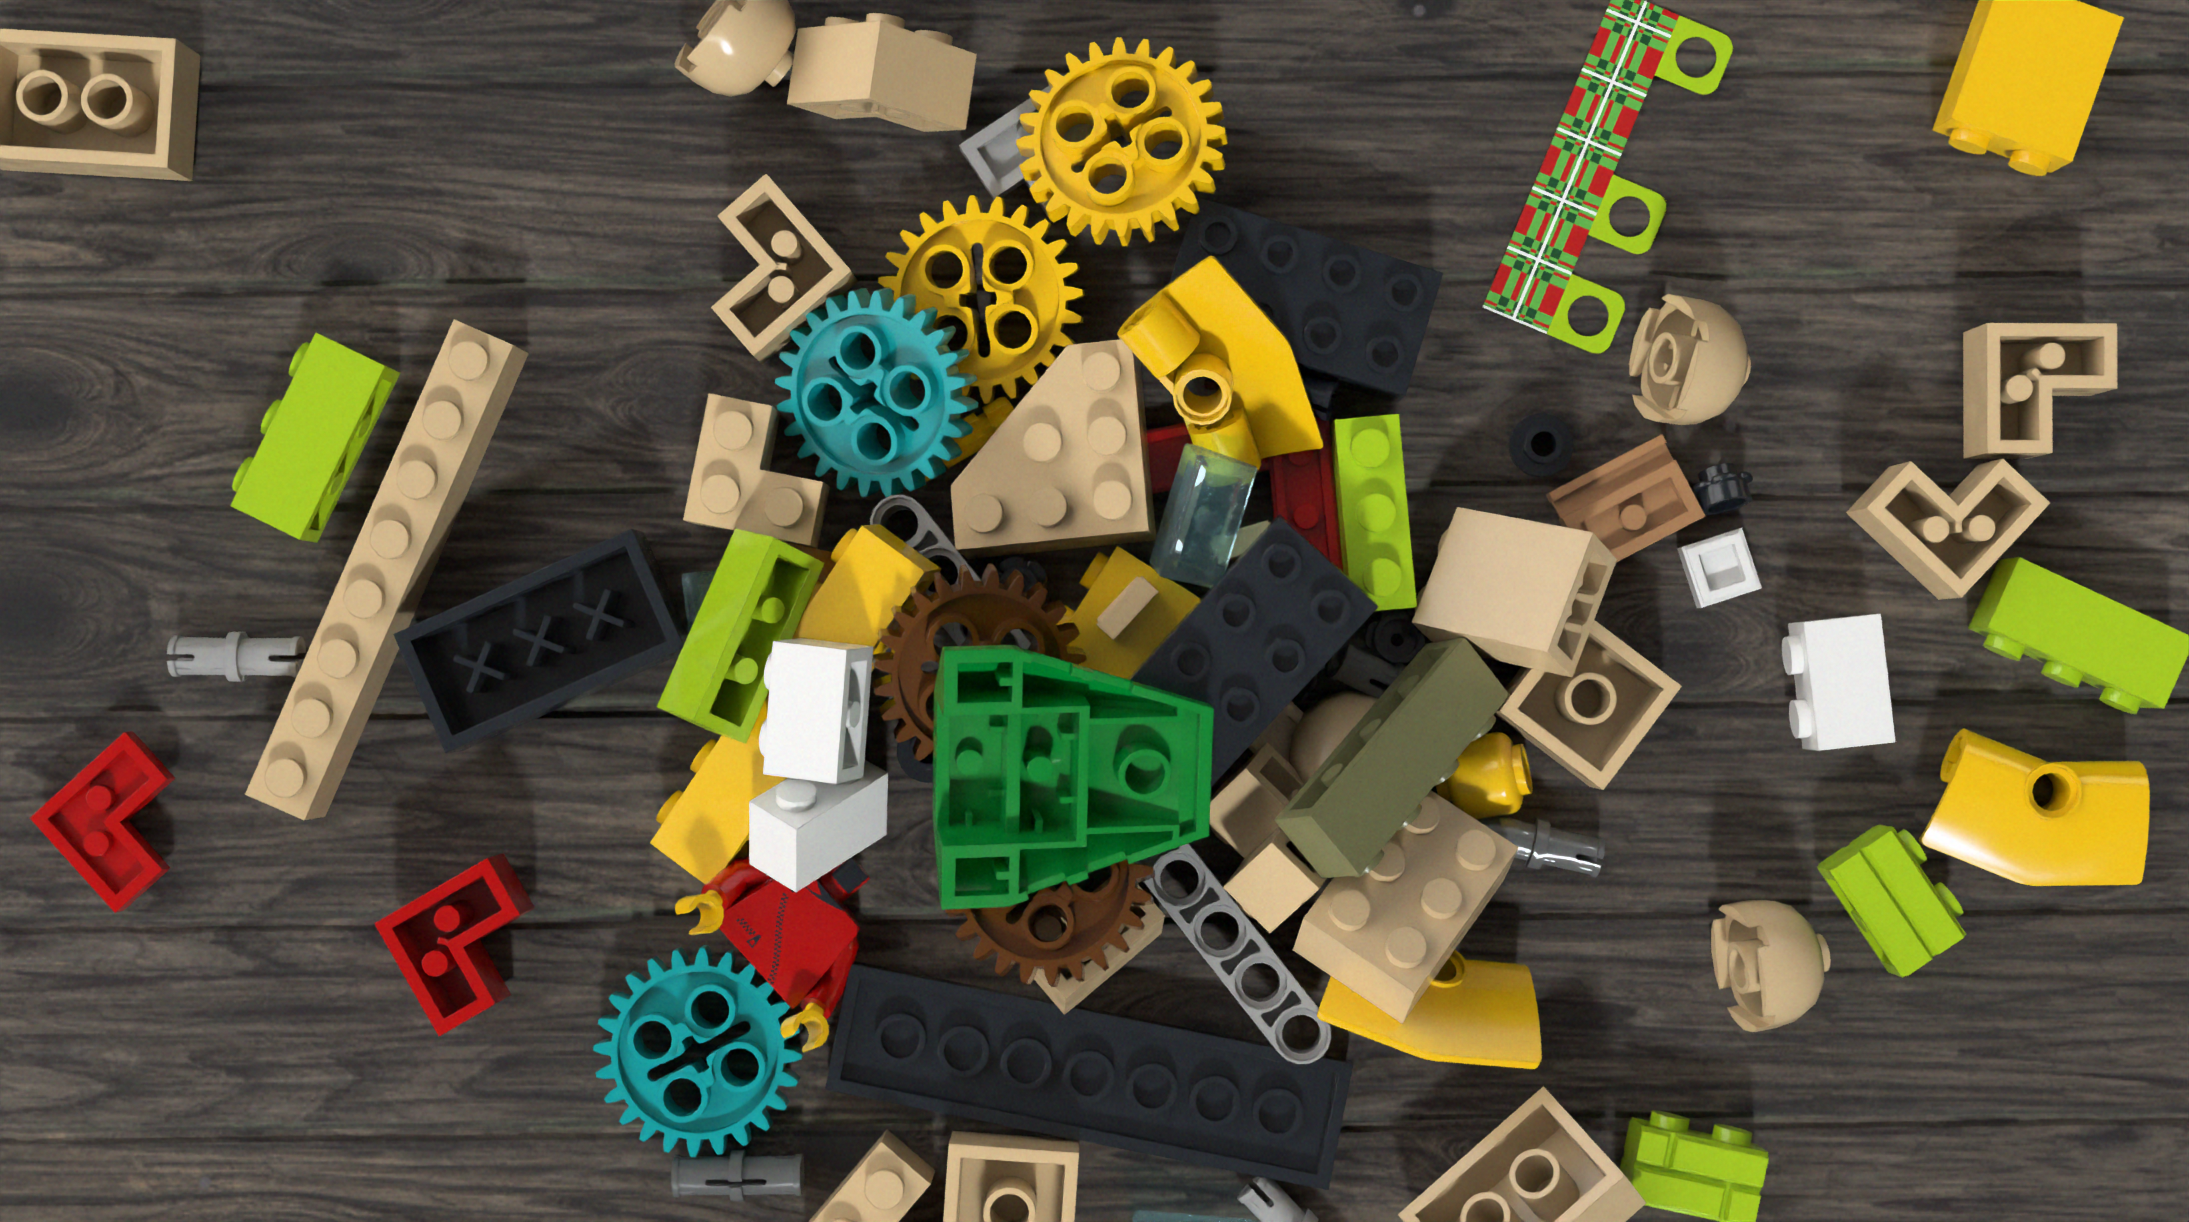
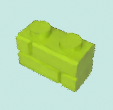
M1879 824L1854 839L1848 846L1841 848L1819 863L1817 869L1886 970L1903 978L1909 976L1931 961L1935 955L1941 954L1965 937V931L1956 920V918L1963 914V910L1955 896L1943 883L1939 882L1933 886L1920 867L1921 864L1927 861V857L1915 838L1905 829L1897 833L1894 827Z
M1657 1110L1651 1111L1650 1121L1632 1117L1629 1122L1624 1146V1157L1621 1160L1620 1170L1645 1200V1206L1719 1222H1756L1761 1198L1760 1190L1764 1184L1769 1157L1766 1150L1755 1143H1751L1752 1132L1723 1124H1714L1712 1134L1688 1129L1690 1119Z

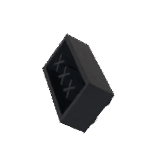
M1196 196L1200 212L1197 215L1193 213L1190 215L1170 283L1208 256H1214L1284 333L1293 349L1300 373L1327 380H1335L1339 382V386L1394 403H1398L1406 396L1443 272Z
M1279 513L1127 679L1213 706L1212 787L1378 608L1375 600Z
M630 529L393 635L444 752L452 753L469 749L679 656L689 633L645 533Z

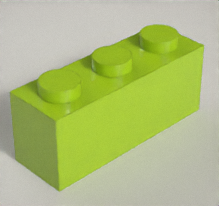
M315 333L311 343H303L292 359L289 375L293 379L283 400L277 399L274 401L263 418L261 433L265 436L255 457H248L239 467L232 485L233 491L237 493L230 506L299 540L317 543L400 376V372L330 338Z
M1399 414L1336 419L1329 427L1343 572L1376 601L1378 608L1374 612L1416 608Z
M735 528L657 708L708 731L746 744L769 692L764 682V669L767 658L772 653L773 641L792 639L825 563L775 537Z
M2021 557L2000 559L1968 629L1986 637L1983 646L1988 650L2016 661H2020L2022 655L2025 654L2044 663L2041 673L2045 676L2076 688L2079 687L2081 681L2103 690L2099 698L2100 701L2130 714H2137L2139 707L2164 709L2189 655L2188 634Z

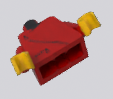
M749 856L735 858L726 868L721 870L703 886L702 894L679 899L675 904L676 914L689 913L697 906L701 913V919L699 924L689 931L690 935L708 934L719 928L792 1009L801 1002L803 1012L790 1016L782 1022L780 1032L783 1038L794 1035L800 1023H802L809 1032L808 1041L803 1046L802 1052L804 1053L823 1045L829 1035V1025L826 1019L831 1016L845 990L847 977L859 948L857 933L860 930V926L855 915L844 901L870 880V877L856 859L851 857L798 892H794L750 865Z

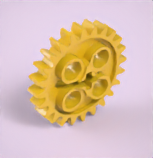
M1117 37L1113 45L1112 55L1104 56L1100 47L1095 42H1092L1089 47L1090 61L1082 64L1076 56L1069 52L1065 56L1070 72L1062 76L1056 71L1047 69L1044 73L1051 91L1049 93L1040 90L1030 91V99L1039 113L1020 114L1019 120L1023 129L1032 134L1016 140L1020 154L1029 158L1019 165L1025 181H1035L1029 188L1035 202L1041 203L1049 200L1045 210L1053 223L1068 214L1067 227L1071 235L1076 237L1087 224H1090L1091 233L1096 244L1101 245L1109 229L1117 231L1122 246H1128L1132 229L1141 228L1147 240L1152 242L1155 241L1154 223L1162 220L1173 231H1177L1179 225L1175 211L1181 207L1195 215L1200 212L1194 195L1195 190L1214 194L1216 190L1214 180L1206 170L1217 171L1224 170L1225 168L1223 154L1213 149L1228 144L1225 127L1215 125L1224 119L1220 102H1209L1214 96L1209 79L1195 83L1198 74L1195 63L1192 60L1175 70L1177 60L1174 49L1171 47H1167L1157 59H1154L1148 39L1141 41L1135 54H1127L1122 37ZM1142 91L1148 94L1147 99L1137 107L1124 108L1118 105L1121 98L1129 92ZM1164 111L1172 113L1170 117H1159ZM1087 124L1093 127L1091 134L1084 140L1069 142L1063 139L1066 132L1073 126ZM1122 135L1126 141H1132V143L1121 148L1116 141H1112ZM1174 141L1182 145L1180 151L1169 159L1162 160L1151 156L1153 149L1160 143ZM1074 166H1084L1081 172L1075 173L1072 171ZM1109 175H1120L1126 178L1124 185L1118 191L1111 194H1102L1095 190L1098 183Z
M971 195L967 201L966 214L961 215L952 202L944 201V221L938 223L933 217L923 212L919 216L925 233L919 237L905 230L900 232L903 241L910 249L906 255L887 252L886 258L898 267L899 270L897 276L879 277L878 283L894 290V303L901 296L915 295V315L931 307L938 309L936 320L932 326L936 331L940 322L947 317L956 316L964 322L967 327L968 336L965 345L961 349H968L970 354L957 366L959 373L974 374L977 376V381L962 387L963 396L970 397L973 387L979 386L984 404L991 403L995 397L996 385H1002L1010 399H1015L1019 397L1017 379L1024 377L1028 383L1034 386L1040 379L1036 367L1041 363L1050 367L1057 357L1052 353L1055 345L1066 347L1067 345L1076 344L1062 331L1065 324L1083 323L1082 316L1067 310L1068 301L1077 300L1085 296L1084 290L1067 287L1065 280L1080 270L1079 264L1059 263L1057 258L1065 251L1069 244L1065 239L1057 240L1050 244L1044 241L1051 227V223L1046 219L1038 222L1031 229L1026 227L1029 218V208L1021 205L1012 217L1008 218L1006 217L1005 201L1001 197L994 199L989 213H983L978 197ZM975 243H980L983 246V287L985 291L995 293L997 297L996 304L987 306L985 310L987 333L990 340V354L985 358L979 353V313L977 309L966 306V296H972L977 291V280L972 260V246ZM1017 248L1025 255L1027 261L1026 272L1019 281L1012 284H1004L995 274V260L1003 250ZM954 253L962 262L963 274L956 285L951 288L942 289L933 280L931 274L932 265L940 255ZM1017 311L1026 315L1030 320L1032 329L1028 341L1023 346L1013 349L1006 346L1000 339L999 324L1007 314ZM912 373L910 376L914 380L920 379V377L914 373Z

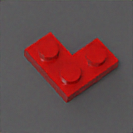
M127 731L120 735L36 811L30 819L115 913L121 912L171 868L129 820L168 786L175 777L134 731Z

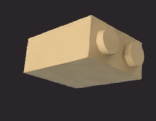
M1457 507L1449 529L1440 538L1438 557L1427 585L1421 589L1417 596V607L1415 608L1412 623L1433 643L1465 637L1482 658L1573 677L1617 559L1593 532Z

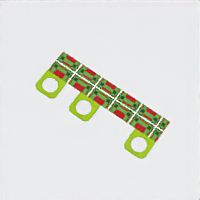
M1644 0L1610 1L1483 308L1591 353H1602L1609 348L1625 311V302L1618 293L1572 274L1588 235L1633 254L1645 253L1652 246L1666 212L1664 198L1659 193L1613 175L1654 75L1701 95L1714 92L1720 83L1733 51L1732 42L1727 35ZM1692 37L1707 40L1712 44L1716 52L1714 68L1710 73L1699 78L1685 75L1676 63V51L1679 45ZM1627 196L1642 200L1650 213V221L1647 228L1640 235L1634 237H1625L1618 234L1612 228L1609 220L1612 205L1620 198ZM1582 296H1594L1600 299L1607 307L1609 316L1607 325L1597 335L1582 336L1576 333L1569 324L1568 310L1571 304Z

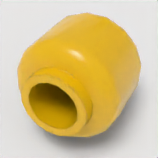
M1502 732L1487 733L1472 741L1457 758L1459 761L1457 770L1447 780L1436 785L1437 793L1440 797L1448 802H1452L1454 806L1476 820L1513 814L1521 808L1523 795L1532 794L1531 772L1523 744L1513 745L1512 740Z

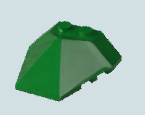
M1013 645L942 647L934 688L933 827L941 909L1010 907L1029 900L1027 894L1067 881L1068 885L1089 879L1088 873L1124 860L1131 864L1208 837L1213 706L1202 701Z

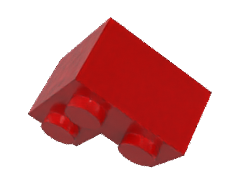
M501 853L484 859L374 924L438 1036H441L511 996L481 939L535 907L505 854Z

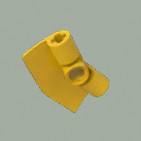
M1208 256L1180 275L1138 308L1120 327L1117 333L1118 337L1173 395L1174 406L1180 416L1184 418L1204 478L1209 486L1230 485L1250 477L1259 470L1261 459L1323 448V439L1288 339L1216 257ZM1204 376L1217 382L1220 389L1210 396L1202 397L1192 393L1186 385L1190 380Z
M1965 728L1955 735L1946 751L1940 772L1941 780L1948 783L1928 825L1919 838L1920 844L2024 885H2137L2142 882L2148 845L2150 803L2149 779L2143 763L2139 761L2047 762ZM2045 774L2052 781L2054 790L2049 803L2040 807L2035 802L2032 791L2036 780Z
M1456 949L1403 1023H1400L1332 976H1330L1317 1012V1017L1321 1021L1426 1060L1536 1069L1542 1059L1536 994L1528 966L1520 963L1464 959Z

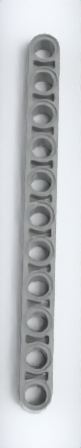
M891 495L881 500L873 509L870 525L880 524L884 528H886L887 521L891 515L897 511L909 510L914 512L918 518V529L916 534L905 543L931 562L943 559L953 561L958 573L960 565L966 564L973 580L981 581L964 557L956 551L953 543L930 514L915 499L905 495ZM927 589V591H926L925 593H926L928 596H930V595L933 594L934 592H931V591H929V590ZM952 622L943 625L944 629L958 646L965 641L966 635L964 634L963 624ZM1014 629L1006 633L1000 645H1013L1023 649H1028L1031 644L1020 629ZM1188 843L1137 861L1136 864L1154 868L1155 877L1143 882L1276 1051L1287 1061L1296 1064H1310L1320 1059L1328 1050L1330 1044V1025L1317 1017L1319 1007L1245 913L1241 911L1234 899L1223 888V885L1193 847ZM1174 860L1189 862L1198 873L1199 881L1197 887L1191 894L1184 897L1170 895L1161 884L1163 868ZM1223 911L1236 919L1239 931L1232 944L1217 948L1209 945L1201 935V925L1203 920L1211 913ZM1255 963L1268 964L1278 973L1279 982L1276 990L1265 998H1255L1248 995L1241 984L1243 973L1249 966ZM1296 1015L1312 1017L1318 1023L1319 1033L1317 1039L1311 1046L1305 1049L1292 1048L1282 1038L1284 1024Z

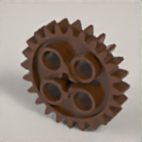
M964 564L960 565L958 584L950 586L945 577L938 571L934 573L935 593L928 596L922 589L914 585L910 590L916 607L912 611L897 605L891 608L893 616L901 627L899 630H879L880 641L892 650L891 652L874 654L872 659L874 668L887 672L890 675L881 677L872 683L875 695L894 696L879 709L883 720L902 718L893 730L896 741L901 743L917 736L913 746L915 759L920 761L933 751L934 711L928 709L925 704L928 696L934 691L938 669L930 672L923 671L921 666L926 661L940 663L942 648L935 645L933 639L941 626L957 622L968 628L966 639L960 646L1000 645L1006 633L1014 629H1024L1032 633V641L1027 650L1077 665L1087 660L1082 648L1066 646L1080 635L1075 623L1056 625L1067 611L1063 603L1057 600L1042 607L1048 592L1044 584L1038 582L1024 593L1022 592L1024 577L1019 570L1015 569L1009 575L1006 582L1002 584L999 583L998 573L994 564L987 565L981 581H974L969 569Z
M1127 860L1110 865L1112 869L1111 880L1101 891L1086 892L1079 888L1078 883L1068 885L1067 881L1062 882L1060 888L1055 892L1048 887L1039 890L1033 897V900L1023 912L1022 917L1015 924H1009L1007 916L1023 902L1010 907L947 909L945 913L950 917H967L968 920L960 926L955 934L961 941L970 940L977 936L981 938L972 955L981 962L995 952L999 954L995 966V972L998 975L1004 977L1017 963L1020 965V979L1024 985L1030 986L1037 970L1044 969L1048 984L1051 987H1057L1061 968L1068 967L1072 975L1080 983L1085 981L1084 962L1092 959L1104 971L1109 969L1108 959L1104 953V949L1109 945L1125 953L1130 950L1127 942L1120 934L1124 927L1134 930L1144 929V923L1132 910L1134 905L1145 906L1153 904L1154 899L1152 895L1138 889V882L1154 878L1155 870L1153 867L1136 864V862L1128 864ZM1051 908L1060 909L1065 912L1067 928L1059 939L1052 942H1042L1035 937L1033 930L1034 921L1041 912Z

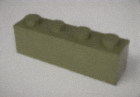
M1465 637L1425 644L1274 819L1275 822L1321 878L1360 877L1365 875L1382 860L1384 856L1382 848L1396 831L1405 828L1418 817L1422 810L1420 803L1431 789L1447 780L1457 770L1459 766L1457 758L1466 747L1492 728L1496 721L1494 714L1510 694Z

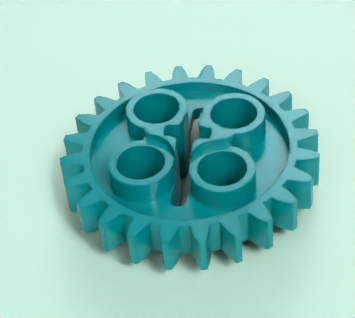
M867 288L849 291L848 300L843 294L826 299L827 311L819 308L810 311L806 315L811 328L803 326L793 329L789 333L800 349L781 352L779 356L785 364L793 368L792 374L775 378V384L791 390V399L776 405L778 411L794 413L796 419L795 422L785 429V435L795 436L802 434L806 442L797 454L800 459L813 454H817L820 457L815 475L821 477L837 470V489L844 490L854 486L858 481L861 497H868L877 493L880 487L887 498L903 492V486L909 491H913L926 485L925 476L933 479L946 472L942 459L949 461L962 454L961 448L953 438L969 435L974 429L969 423L960 418L961 413L978 407L977 401L962 395V387L977 381V376L970 373H959L957 366L970 354L969 350L958 349L951 351L947 343L955 334L956 328L950 326L936 331L932 327L938 309L935 307L924 309L915 315L916 296L913 294L901 296L895 303L891 288L875 290L872 297ZM863 333L869 336L875 346L873 362L869 361L862 352L861 338ZM834 357H836L837 363L843 370H840L834 364ZM912 373L918 375L923 381L925 387L923 402L918 400L911 392L910 376ZM830 385L840 392L842 398V409L840 412L830 403ZM909 416H912L918 421V429H916L914 421ZM878 424L883 425L889 431L891 436L890 451L884 449L878 441Z
M703 945L699 948L694 963H690L682 947L676 948L672 952V968L670 969L658 956L651 958L647 961L651 979L648 980L636 971L628 974L625 978L634 994L629 995L620 991L612 993L608 999L621 1013L619 1015H604L598 1020V1024L605 1030L613 1033L612 1038L599 1041L593 1047V1051L611 1056V1063L600 1068L595 1073L596 1078H615L617 1084L604 1100L606 1103H612L624 1099L629 1105L619 1120L622 1125L633 1121L637 1117H640L645 1122L639 1140L646 1141L657 1130L663 1132L664 1152L669 1153L679 1139L683 1138L687 1139L690 1157H696L702 1148L704 1139H709L716 1154L720 1155L727 1149V1134L732 1133L742 1146L747 1145L752 1139L748 1123L751 1121L757 1127L767 1131L773 1124V1121L765 1108L766 1105L784 1111L790 1101L778 1087L797 1086L801 1077L794 1071L786 1068V1063L801 1060L805 1055L801 1048L788 1045L787 1040L803 1029L802 1023H800L794 1035L783 1038L780 1032L783 1022L782 1015L788 1011L790 1006L784 1000L773 1001L770 995L774 988L767 981L760 985L754 980L757 970L751 963L742 971L734 969L736 961L735 950H728L721 958L719 964L712 961L709 945ZM715 991L723 995L729 1006V1015L726 1021L712 1023L703 1018L698 1009V999L702 992ZM658 1021L669 1029L672 1037L669 1051L662 1053L654 1052L644 1044L641 1035L645 1022ZM742 1021L749 1022L751 1026L750 1031L719 1045L706 1058L708 1065H706L701 1057H698L657 1080L650 1078V1069L680 1056L693 1044L692 1036L698 1043H704ZM742 1048L752 1052L759 1064L758 1075L748 1080L734 1076L727 1064L730 1050ZM679 1078L695 1082L700 1088L702 1095L700 1106L686 1109L677 1105L671 1095L672 1082Z

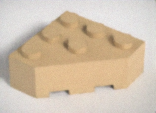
M1121 339L1067 345L950 487L956 551L967 559L1156 540L1141 361Z

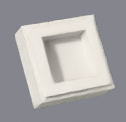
M1742 528L1677 548L1696 608H1703L1762 588Z

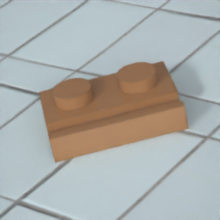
M1663 434L1545 494L1560 518L1559 522L1562 527L1593 532L1617 559L1616 562L1705 517V514L1677 461L1673 460L1665 444L1667 442Z

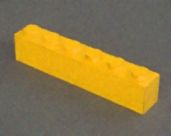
M880 524L861 526L859 531L852 528L842 537L833 550L831 560L836 565L823 584L819 581L816 582L792 639L807 638L873 646V655L884 653L888 647L880 641L879 630H899L901 627L893 616L891 608L897 605L912 611L916 604L910 588L915 585L926 592L934 581V573L940 572L941 568ZM769 692L747 743L745 744L725 736H721L718 741L714 738L709 740L698 752L690 766V769L696 774L685 791L677 790L664 803L656 817V821L661 824V827L650 844L705 885L735 858L748 856L749 801L788 778L763 774L764 756L759 748V735L762 724L767 718Z

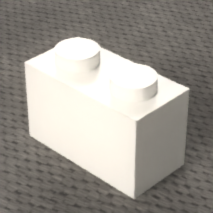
M1881 614L1788 623L1789 636L1784 637L1782 640V659L1786 673L1794 675L1797 700L1790 701L1789 720L1794 737L1796 739L1801 738L1802 749L1821 751L1896 742Z
M807 638L773 641L772 653L768 656L764 669V682L769 690L768 713L759 735V748L764 756L763 774L833 784L863 778L873 646Z
M865 760L863 778L838 784L787 778L749 801L750 865L794 892H798L886 836L888 772Z

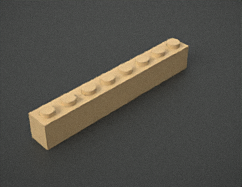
M453 320L245 795L302 820L326 816L399 650L393 634L408 628L526 361L527 352L462 322Z

